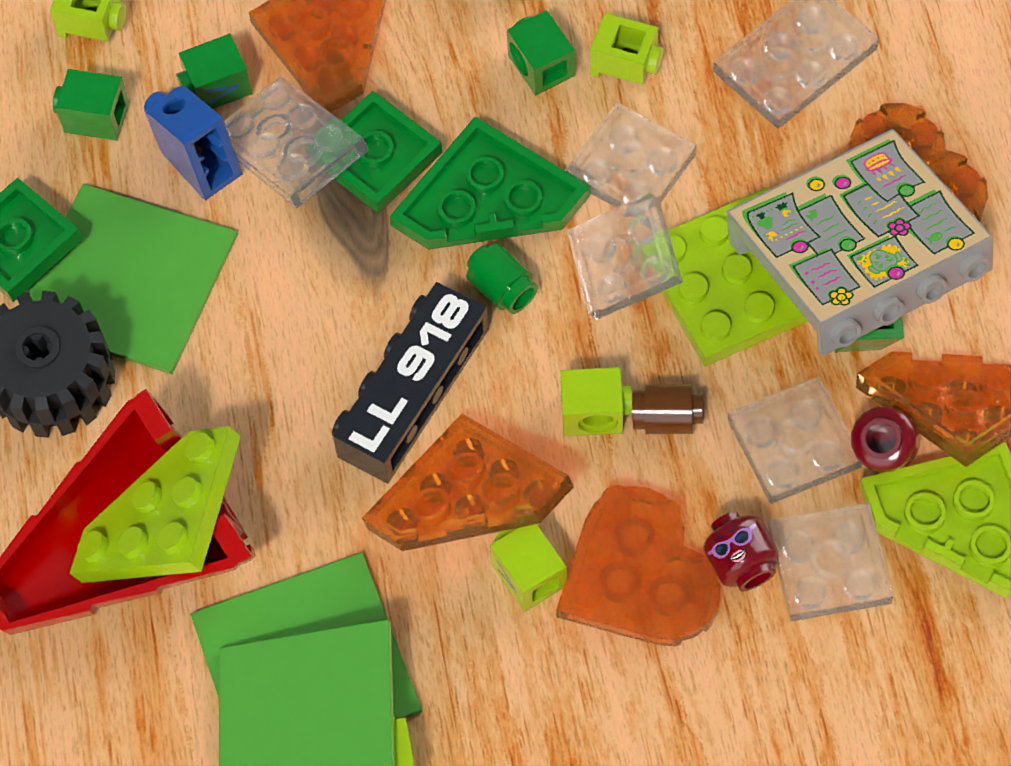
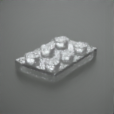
M790 0L714 60L713 72L779 129L876 51L879 38L835 0Z
M282 76L265 87L259 94L224 120L238 162L296 209L369 151L362 136Z

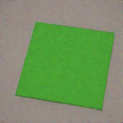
M82 184L66 218L79 228L84 239L31 286L29 290L30 296L33 301L41 300L42 291L56 292L61 304L68 296L80 301L83 311L90 310L97 319L111 355L173 375L233 247L238 232Z
M362 552L190 613L218 697L219 648L388 620ZM391 629L393 714L395 719L408 718L421 713L422 709Z
M383 620L219 648V766H395L391 622Z

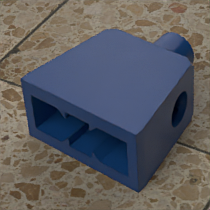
M185 86L177 87L168 94L158 91L148 97L144 104V111L160 151L205 201L243 175L223 118ZM193 143L201 145L203 148L202 154L195 149Z

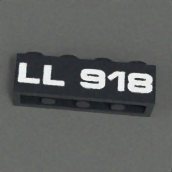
M438 282L434 284L427 296L421 295L415 301L409 315L410 322L402 334L397 332L391 337L384 351L385 359L376 372L370 371L365 376L359 387V398L350 411L344 410L341 412L332 429L337 457L387 484L489 330L486 306Z

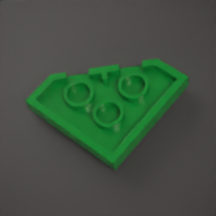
M474 117L389 216L390 225L428 250L562 230L590 197V186L479 118Z

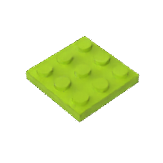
M768 188L639 242V253L704 367L808 322L752 252L748 251L739 255L729 241L726 211L768 191Z

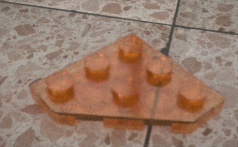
M269 0L248 12L251 24L324 116L329 115L364 94L386 0Z
M892 351L857 373L855 388L882 407L889 406L905 412L914 421L919 434L965 467L1011 438V365L983 363V356L942 354L941 361L912 360V352Z
M461 414L362 517V520L369 531L397 549L407 551L539 524L574 486L569 475L468 416Z

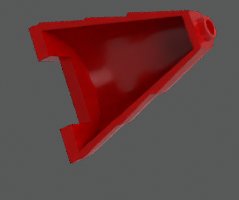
M144 389L133 399L125 403L83 459L74 464L38 515H31L0 556V630L14 635L96 615L99 608L161 594L163 589L234 571L240 565L246 564L256 557L250 544L246 546L243 542L248 536L223 496L201 572L81 583L70 574L84 528L182 438V435L171 426L174 424L172 419L147 389Z

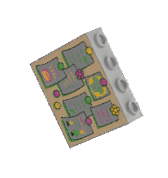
M894 129L726 211L731 246L739 255L751 251L817 331L818 352L822 356L838 348L851 345L859 337L881 326L890 325L902 315L924 304L933 303L947 292L967 282L976 281L984 276L985 273L993 270V236Z

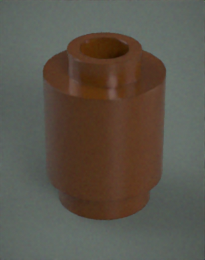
M693 384L645 385V390H633V429L645 430L646 435L694 434V424H704L703 394H694Z

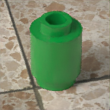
M498 243L489 247L487 245L479 247L467 261V280L499 310L506 309L511 314H516L523 310L537 293L538 286L532 281L533 274Z

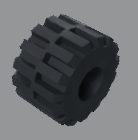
M42 291L41 300L33 301L29 292L16 296L19 303L18 306L9 310L5 303L0 305V416L2 419L7 417L11 426L22 433L29 424L35 437L49 438V428L51 426H57L62 436L74 433L72 421L81 417L84 423L88 425L97 418L92 407L95 402L106 407L111 397L107 384H115V369L111 362L113 358L97 319L91 311L84 312L80 301L70 296L62 304L56 292Z

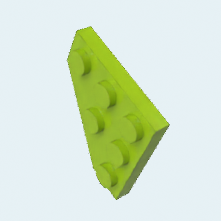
M230 426L189 431L84 528L70 574L81 583L201 572L241 436Z
M1006 442L904 467L893 472H884L861 478L859 487L875 532L1004 598L1011 597V454Z

